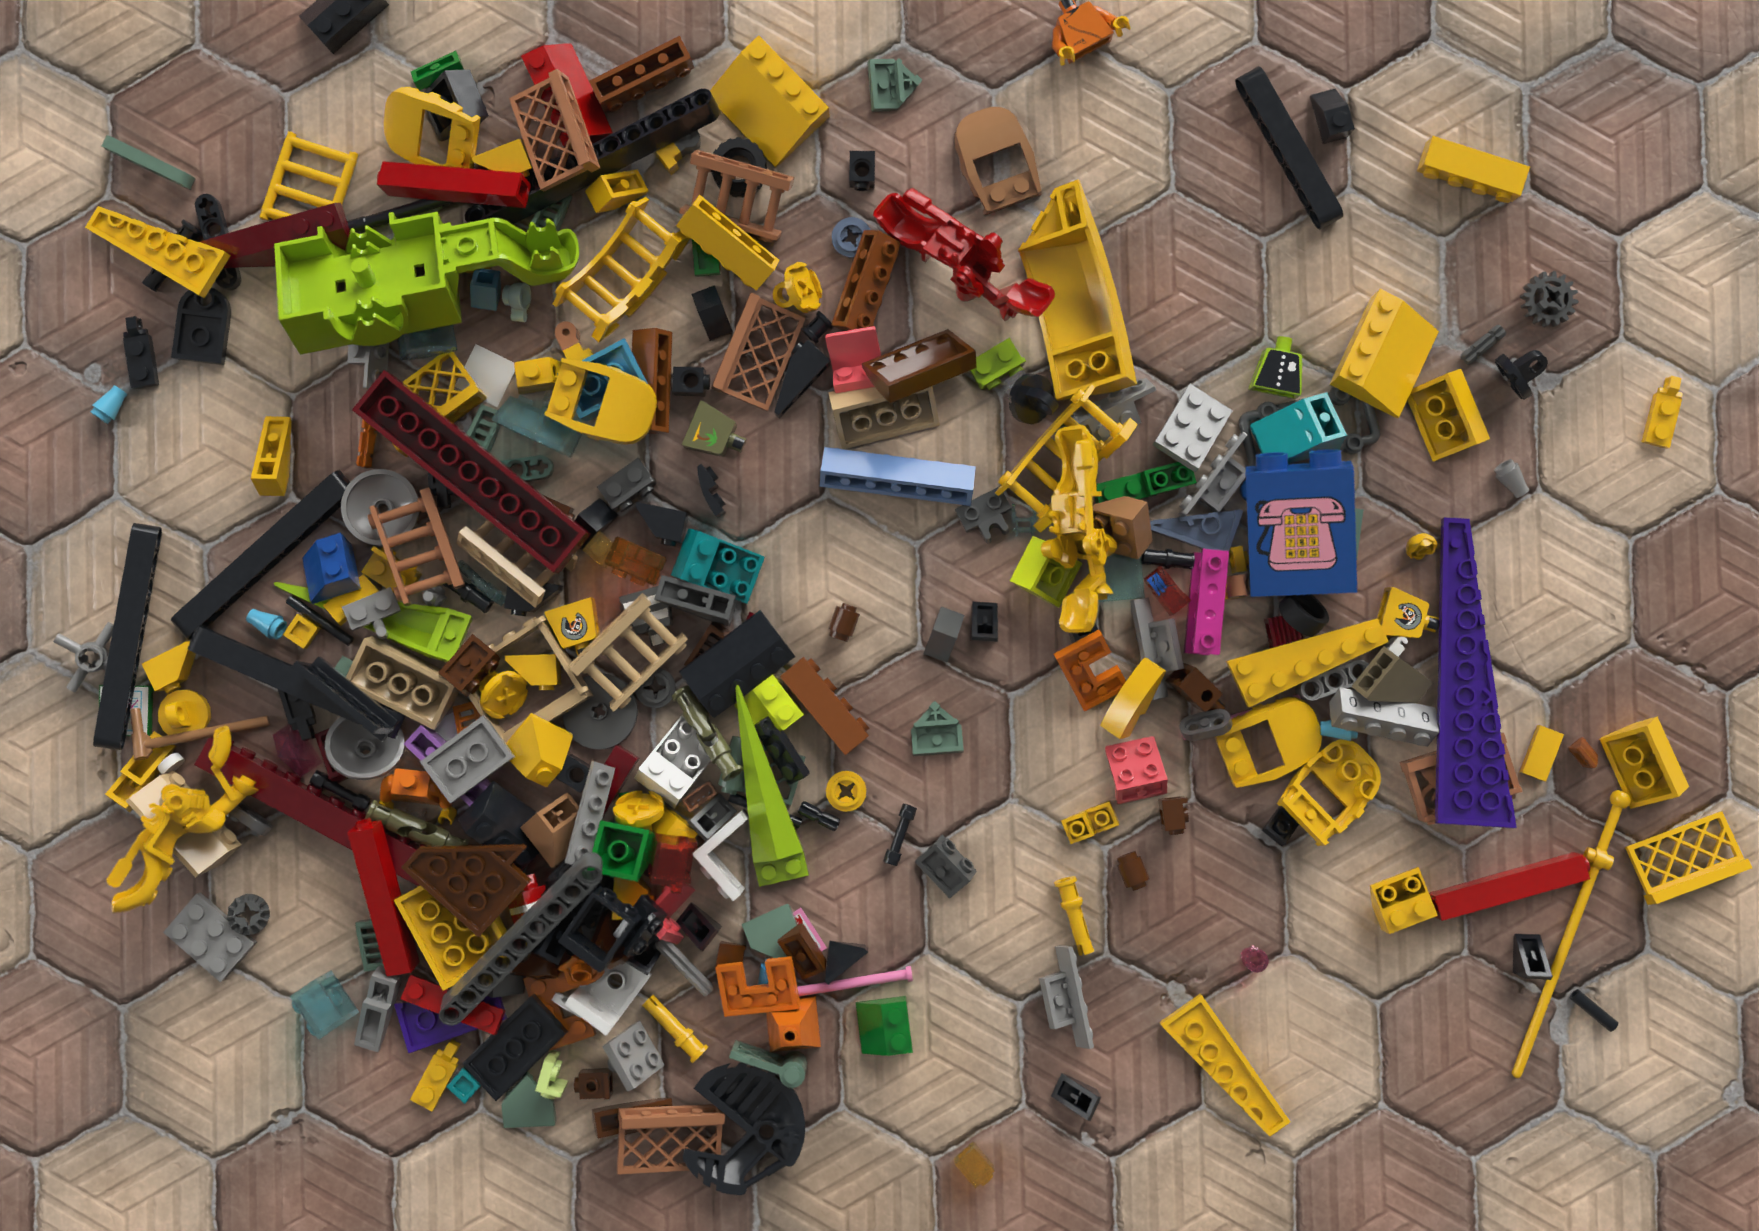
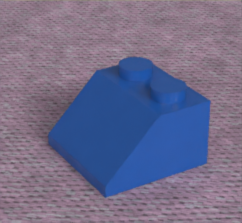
M341 532L316 540L302 557L310 602L312 604L361 589L353 546Z

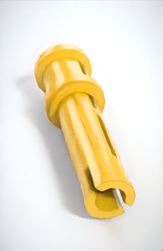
M1076 876L1059 879L1054 884L1060 892L1062 899L1060 905L1063 910H1066L1078 955L1082 956L1083 953L1087 955L1094 952V948L1081 908L1083 899L1079 897L1075 884L1077 878Z
M654 994L642 1005L675 1039V1046L677 1048L680 1047L690 1057L691 1063H694L709 1047L707 1044L703 1045L693 1035L694 1031L689 1027L686 1029Z

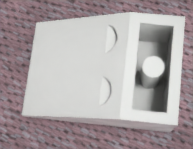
M681 715L639 767L634 777L635 780L647 789L661 795L662 799L674 809L711 762L697 739L696 732L698 733V731L688 725L683 715ZM715 736L712 741H705L704 744L709 747L713 746L718 741V738Z

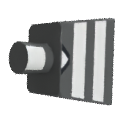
M658 586L619 597L625 610L643 593L652 603L649 606L650 612L665 627L673 626L672 607L654 600ZM637 618L631 623L636 635L648 633L652 647L666 643L643 619L639 620Z

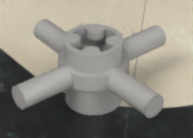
M108 622L95 642H87L83 645L70 640L60 633L56 636L53 642L75 653V662L79 667L68 683L67 689L76 692L88 672H97L101 669L106 670L108 652L105 646L112 636L114 624ZM93 651L96 654L98 653L100 658L90 664L86 662L88 656L85 653Z

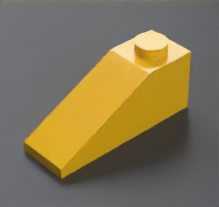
M265 416L251 474V480L259 496H285L290 473L291 417Z

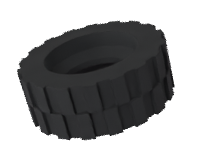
M736 137V139H727L726 142H722L718 149H715L713 152L715 155L729 159L734 156H744L750 161L751 165L767 169L763 151L759 149L755 142L752 143L747 138L741 139V137ZM711 170L714 181L720 189L723 178L721 172ZM746 179L732 180L730 190L732 197L745 196Z

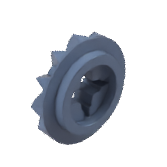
M848 217L842 219L835 225L832 231L833 247L840 255L848 258L855 257L863 231L870 230L869 226L859 218ZM847 229H849L853 235H859V237L856 238V247H854V244L852 245L850 241H845V239L848 238Z

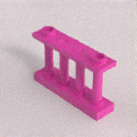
M1202 549V553L1193 552L1195 562L1190 575L1183 653L1220 655L1229 551Z

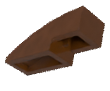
M672 1098L641 1100L592 1109L595 1135L599 1139L619 1134V1108L673 1106ZM636 1129L625 1130V1135L636 1133L638 1131Z

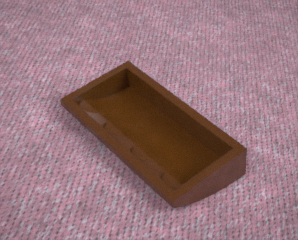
M947 329L862 363V368L879 393L889 403H892L977 368L976 350Z

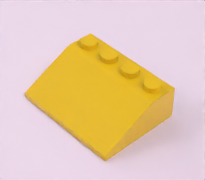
M759 35L740 52L710 90L720 111L747 139L758 145L759 149L763 151L764 157L775 168L830 117L829 107Z
M1379 289L1370 298L1329 385L1398 419L1439 331L1405 301Z
M421 885L394 900L443 991L455 985L507 932L501 918L498 916L478 938Z

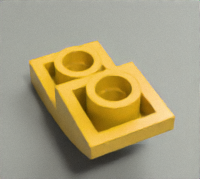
M1111 800L1061 820L1070 844L1090 838L1099 832L1119 826L1120 824Z

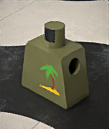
M700 400L682 446L689 450L724 457L728 448L741 453L747 439L734 434L737 428L735 421Z

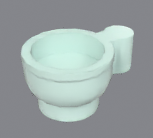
M524 282L506 285L502 292V300L504 305L511 306V320L526 322L527 310L531 302L530 286Z

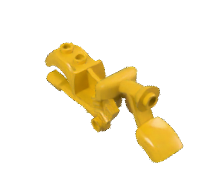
M1074 425L1063 427L1055 434V442L1062 458V476L1055 489V495L1051 496L1052 511L1049 512L1048 516L1053 518V526L1049 527V531L1057 535V538L1048 539L1041 545L1042 555L1061 563L1064 568H1074L1077 558L1087 560L1090 573L1077 585L1074 593L1067 595L1062 601L1059 625L1063 631L1068 633L1091 631L1097 618L1098 600H1107V595L1114 594L1106 583L1104 565L1106 557L1112 555L1118 548L1115 539L1106 534L1104 528H1094L1092 497L1102 496V491H1097L1096 488L1098 456L1093 437L1086 426Z
M228 726L215 729L213 745L208 754L213 764L210 768L224 789L225 794L214 804L210 805L209 796L206 795L205 790L179 787L176 784H168L161 790V796L164 800L161 806L155 803L148 805L155 816L153 818L141 816L145 829L137 836L125 857L117 861L106 879L108 885L114 888L120 887L133 867L132 861L141 850L145 862L143 875L134 886L113 896V913L130 911L141 905L145 906V904L150 905L158 893L156 888L160 881L165 882L172 872L173 868L170 866L174 863L172 855L176 841L188 832L211 833L218 831L224 825L226 815L235 809L246 796L259 791L254 787L256 782L244 775L240 778L233 776V785L230 787L220 771L231 751L232 741Z

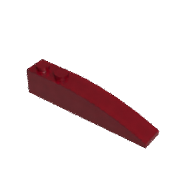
M340 202L296 213L200 242L223 250L231 255L223 268L276 267L275 243L318 235L317 227L323 226L330 241L337 247L346 250L350 229Z

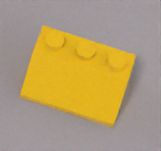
M1462 369L1449 372L1412 389L1407 401L1433 462L1490 439Z
M1658 716L1630 724L1599 739L1622 791L1631 796L1630 809L1677 798L1689 787Z

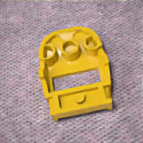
M401 87L392 92L386 100L384 133L389 147L396 154L413 164L474 169L472 157L476 155L481 117L478 115L474 117L466 115L462 112L463 107L454 102L449 103L441 99V95L434 92L428 94L419 92V89ZM425 110L452 119L446 164H439L419 156Z
M561 359L562 363L547 411L544 413L546 417L597 441L603 440L627 445L637 443L647 435L657 407L656 395L650 385L616 367L572 359ZM588 371L610 377L595 426L573 420Z
M1286 697L1277 699L1270 704L1263 705L1261 703L1256 705L1249 712L1231 719L1232 727L1227 733L1214 737L1231 782L1236 788L1276 780L1306 764L1312 757L1314 758L1322 743L1321 728L1314 710L1306 701L1297 697ZM1267 720L1284 765L1257 774L1241 730Z
M1342 739L1336 740L1323 748L1294 774L1277 804L1282 806L1316 841L1315 844L1317 846H1326L1329 843L1327 839L1334 834L1342 833L1351 822L1359 819L1365 812L1363 809L1368 801L1374 798L1381 784L1379 767L1370 755L1356 742ZM1310 772L1346 807L1335 820L1300 785Z

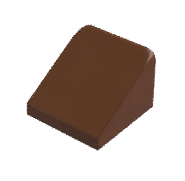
M721 941L715 968L718 964L743 962L746 945Z

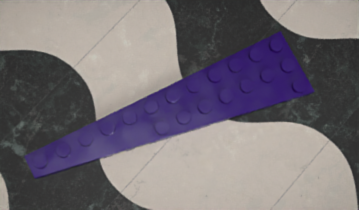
M1444 517L1441 519L1437 698L1439 733L1437 735L1435 824L1517 828L1512 795L1509 792L1508 770H1506L1504 759L1505 748L1504 744H1502L1500 733L1501 722L1497 711L1498 702L1489 643L1486 640L1484 628L1486 623L1485 617L1482 615L1480 602L1482 597L1477 582L1478 571L1474 559L1475 551L1470 519Z

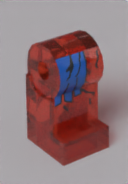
M1158 566L1143 578L1152 594L1169 616L1174 615L1191 602V599L1186 593L1182 592L1161 566Z

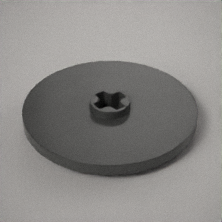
M602 673L620 691L627 686L620 678ZM590 675L585 676L583 679L594 696L562 715L564 725L567 731L573 734V739L585 747L591 749L612 748L623 742L630 735L636 724L638 706L635 695L633 693L630 696L632 699L624 708L620 709L618 707L613 711L609 705L613 698ZM573 685V686L570 688L569 691H571L572 689H574V688H575V685ZM603 705L602 709L606 711L605 715H600L597 718L598 713L595 712V708H600Z

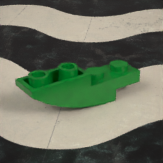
M1180 462L1096 484L1097 491H1102V496L1094 497L1096 504L1123 496L1141 500L1196 484L1197 481L1194 471Z

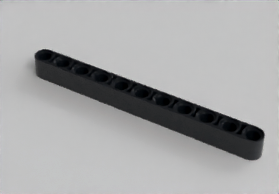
M708 89L696 90L593 143L600 169L594 172L587 170L546 191L540 190L537 178L533 174L526 178L531 184L526 208L475 204L465 212V220L469 223L489 218H500L515 224L591 185L601 175L615 173L714 122L720 115V109ZM572 155L568 156L564 166L565 169L570 170L578 166L576 157ZM551 166L546 168L543 175L545 182L553 178L556 168Z

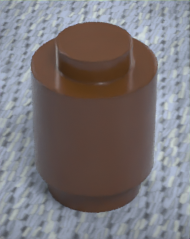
M842 603L841 607L836 606L828 628L830 629L829 636L848 642L849 637L853 636L860 616L856 612L857 607Z
M1136 851L1117 858L1119 863L1117 867L1126 888L1131 887L1135 891L1147 886L1145 881L1150 878L1141 856H1137Z

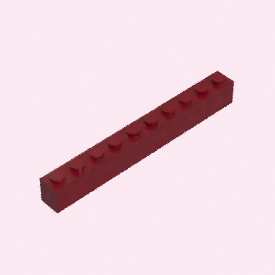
M212 737L208 738L194 765L215 776L210 768L213 764L208 757L213 745ZM231 740L230 754L226 763L220 769L228 784L233 785V776L240 778L244 775L256 782L254 787L259 791L250 796L352 850L347 832L355 826L357 821L365 819L366 812L356 808L352 810L344 805L345 801L333 795L328 797L322 793L323 789H318L310 783L308 785L300 781L301 777L289 771L284 773L278 770L276 763L267 759L262 761L256 758L254 751L244 747L240 749L234 746V741ZM383 826L396 875L420 886L401 867L417 849L424 845L420 844L419 846L412 842L411 839L388 831Z

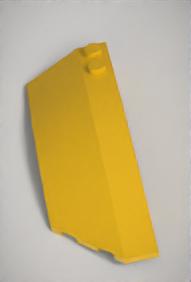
M1077 179L1054 188L1044 212H1040L1031 227L1033 231L1027 241L1023 242L1018 249L1027 278L1048 284L1055 291L1054 300L1043 314L1039 316L1057 401L1071 399L1080 388L1084 391L1091 384L1095 386V389L1090 396L1111 393L1137 385L1127 332L1110 267L1083 188Z

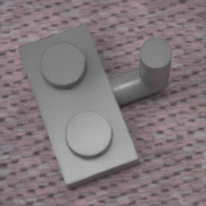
M391 587L342 606L352 631L373 624L376 634L381 640H385L388 637V632L382 619L401 612Z

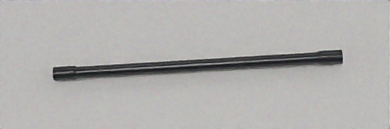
M561 156L550 159L549 162L554 164L560 161ZM533 169L528 170L529 176L535 174ZM421 199L369 216H361L347 222L350 230L354 228L355 232L360 234L365 232L366 225L374 228L389 223L388 213L394 212L396 218L401 219L455 202Z

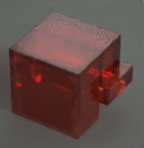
M655 833L648 871L650 884L669 886L671 893L681 894L683 883L691 884L692 854L695 848H697L696 838Z

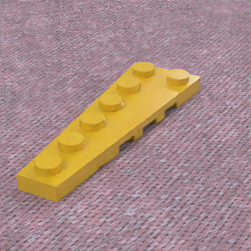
M100 206L96 208L85 226L88 230L203 298L206 297L231 256L218 248L170 233L159 227L156 228Z
M1377 618L1226 661V664L1246 706L1250 708L1389 641Z
M1201 994L1159 1022L1269 1137L1290 1123L1288 1117Z

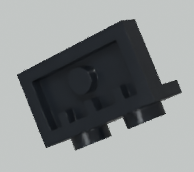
M647 894L641 895L634 904L642 919L623 944L625 949L622 953L626 957L642 954L649 945L647 942L662 929V922L668 915ZM623 920L612 935L618 939L628 923Z

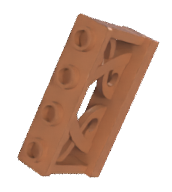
M1500 732L1502 744H1504L1506 770H1508L1509 792L1512 795V799L1516 798L1515 794L1522 792V788L1519 785L1506 745L1505 734ZM1436 751L1399 762L1407 780L1418 814V820L1427 822L1428 825L1435 824V809H1430L1425 804L1426 794L1433 788L1436 790ZM1415 771H1419L1428 783L1422 790H1420ZM1436 792L1432 794L1431 802L1436 799Z

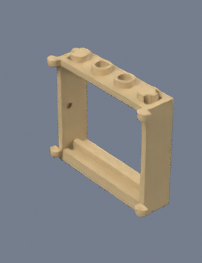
M541 616L539 618L534 617L523 623L524 628L516 633L513 630L502 637L503 642L497 646L491 644L488 647L498 655L537 629L541 630L575 685L574 689L534 713V715L551 723L594 695L581 674L576 676L570 670L569 664L572 662L570 656L561 647L547 619ZM479 689L474 694L470 693L468 695L480 716L485 715L505 743L525 721L523 720L505 732L497 719L491 718L482 710L480 705L481 692Z

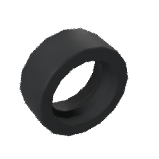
M1312 594L1286 595L1279 603V611L1291 627L1303 635L1316 636L1329 621V615L1325 607Z

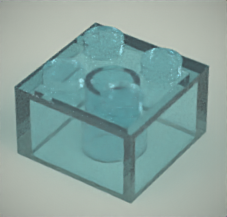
M332 970L314 979L290 996L294 1010L298 1014H302L307 1022L306 1027L313 1036H316L318 1040L359 1013Z

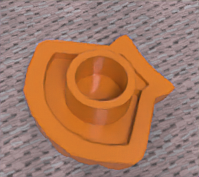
M575 954L558 967L559 971L564 972L567 983L570 986L589 985L601 978L605 972L599 973Z

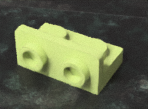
M556 1050L549 1051L546 1056L535 1090L540 1092L542 1097L548 1099L561 1098L568 1083V1080L557 1078L563 1061L558 1060L561 1052Z

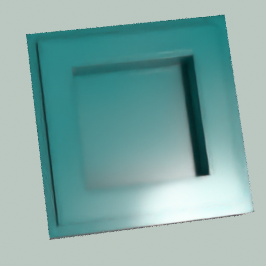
M465 1067L446 1086L464 1104L481 1087L480 1083Z

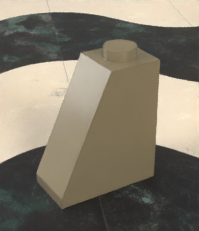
M1383 646L1351 687L1369 701L1418 703L1433 682Z

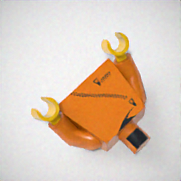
M1061 0L1058 5L1063 15L1058 17L1056 26L1053 29L1052 48L1060 58L1061 66L1065 65V59L1070 64L1111 42L1114 34L1113 30L1116 31L1118 37L1123 36L1122 28L1131 29L1129 20L1125 16L1117 17L1099 6H1093L1089 1L1077 7L1074 0Z
M397 768L394 774L382 779L380 801L378 804L390 809L394 807L392 800L439 805L442 810L438 817V822L443 824L446 818L450 821V825H452L457 811L451 807L452 803H449L427 771Z

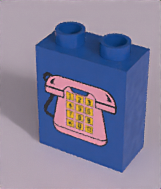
M1337 449L1310 451L1309 463L1288 464V454L1284 452L1257 454L1256 466H1246L1251 597L1357 593L1355 487L1352 462L1341 461V450Z

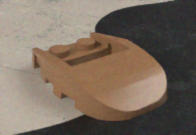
M988 107L971 113L960 121L954 134L956 152L960 160V169L962 175L968 181L974 197H978L984 206L983 213L985 216L1041 195L1034 152L1017 118L1011 111L1002 107ZM1020 144L1029 171L982 187L973 161Z

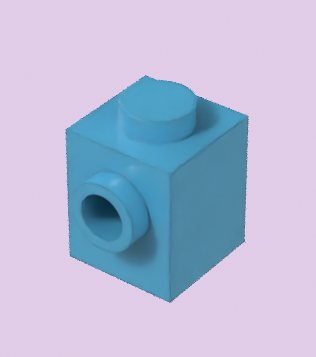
M489 269L474 270L470 283L471 307L497 310L501 296V271Z

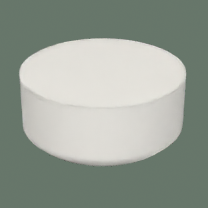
M173 753L158 765V770L161 774L175 771L184 763L185 759L179 753Z

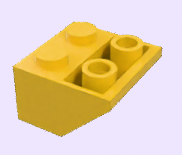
M1419 867L1370 885L1373 910L1381 930L1388 934L1438 916Z

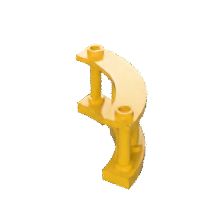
M647 197L637 202L632 201L625 211V218L601 251L577 275L567 282H562L555 291L557 295L553 305L558 307L568 300L594 321V326L596 327L591 336L598 342H601L619 328L620 325L617 322L624 315L630 318L647 300L668 274L664 269L673 258L677 261L690 240L681 231L670 233L645 213L644 209L649 202ZM638 220L665 241L664 245L666 246L660 256H655L629 235ZM622 243L626 244L650 264V270L643 278H636L611 257ZM604 265L632 287V291L624 299H618L593 278ZM586 285L613 308L607 314H600L575 293Z
M1093 384L1084 391L1080 388L1070 399L1072 403L1041 435L1011 472L1006 471L998 480V483L1001 485L995 494L1000 496L1009 488L1037 512L1036 516L1039 518L1033 527L1040 533L1053 523V518L1048 516L1049 512L1052 511V504L1050 502L1049 505H1043L1015 479L1026 467L1053 491L1052 494L1055 495L1058 482L1035 463L1032 458L1045 445L1062 460L1059 448L1055 440L1051 438L1062 424L1067 427L1080 425L1071 415L1082 406L1110 431L1109 434L1111 436L1105 442L1102 440L1098 441L1092 435L1099 463L1103 458L1107 459L1125 443L1138 425L1131 418L1123 424L1120 422L1116 423L1089 400L1088 397L1095 389Z

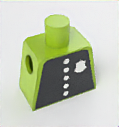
M1278 336L1275 349L1266 348L1262 351L1248 390L1292 399L1301 396L1302 355L1290 352L1292 338Z

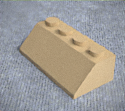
M933 386L892 403H889L875 387L835 393V391L828 392L842 449L940 425Z
M375 635L363 639L346 676L372 699L433 730L440 724L459 693L458 689L438 674L441 670L440 668L385 640L379 639Z
M173 770L158 776L129 797L126 802L140 817L144 815L147 818H153L155 814L151 812V808L148 805L150 803L160 806L163 804L164 800L161 796V790L164 786L176 784L179 787H190L185 783L184 778ZM223 825L221 829L211 833L188 832L183 834L176 841L173 854L196 878L222 865L242 844L237 840L236 835Z

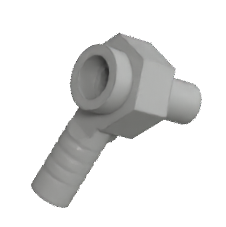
M441 586L422 591L424 593L423 601L428 606L439 607L447 599L445 596L446 591Z

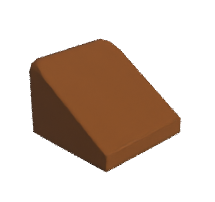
M1580 737L1568 747V750L1582 767L1593 769L1597 767L1598 754L1583 737Z

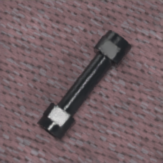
M319 770L315 771L309 782L318 789L325 788L352 802V807L363 812L366 811L372 801V798L362 792L357 794L329 780L328 774Z
M905 803L902 804L899 813L901 818L891 847L886 850L884 862L898 866L902 855L899 852L910 820H914L916 807Z

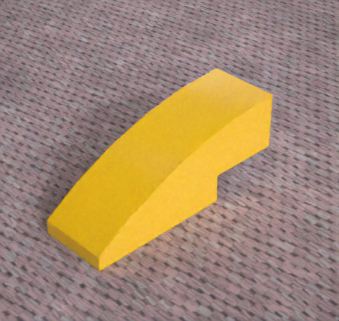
M1143 658L1118 692L1100 726L1118 739L1129 737L1140 715L1146 713L1166 670L1148 658Z
M155 731L150 735L151 739L162 737ZM176 745L154 748L152 754L145 760H134L133 756L120 771L122 773L105 795L128 812H131L133 809L126 800L157 778L160 773L158 765L173 753Z

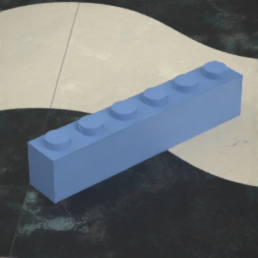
M824 447L819 487L971 506L976 466Z

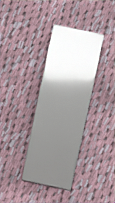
M378 966L371 975L367 997L362 1004L354 1045L379 1052L393 1013L403 974L387 977L385 968Z

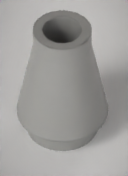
M1512 459L1502 462L1494 469L1495 477L1516 498L1522 497L1529 492L1530 489L1526 485L1519 464L1514 463Z

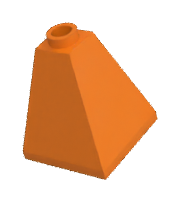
M816 995L799 997L801 1004L799 1009L766 1012L770 1052L821 1047Z

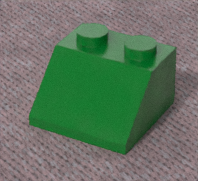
M600 820L592 852L602 858V875L638 882L651 862L657 835L650 830ZM588 868L587 870H588V871H592V870H595V869H594V868Z
M906 996L856 1002L862 1054L891 1056L913 1053Z

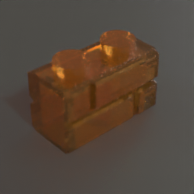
M617 536L604 562L605 565L613 568L611 573L624 579L628 574L631 576L630 581L644 587L646 582L656 585L660 571L663 570L667 560L664 556Z

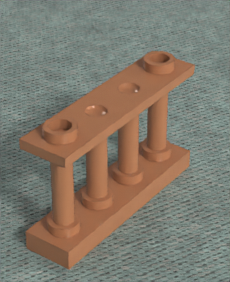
M700 150L692 153L690 164L697 165L698 174L691 205L699 195L703 197L708 172H711V170L721 172L723 178L716 208L725 215L732 180L736 179V177L746 179L747 187L740 218L725 216L743 231L758 235V239L762 241L773 242V240L777 241L781 237L782 231L773 229L781 194L793 187L795 177ZM760 184L770 186L771 190L764 226L749 222L756 189ZM685 204L680 208L679 213L684 214L691 205Z
M430 487L419 490L421 497L417 498L418 501L380 514L375 506H370L371 514L367 515L371 528H377L397 586L393 590L397 601H403V604L406 606L412 605L409 599L410 595L442 584H453L455 589L466 586ZM422 511V513L427 512L430 521L426 522L425 526L389 538L387 537L383 523ZM428 535L431 537L436 536L439 545L435 546L434 550L396 562L392 547ZM437 559L445 561L447 570H444L443 574L407 586L404 585L401 571Z

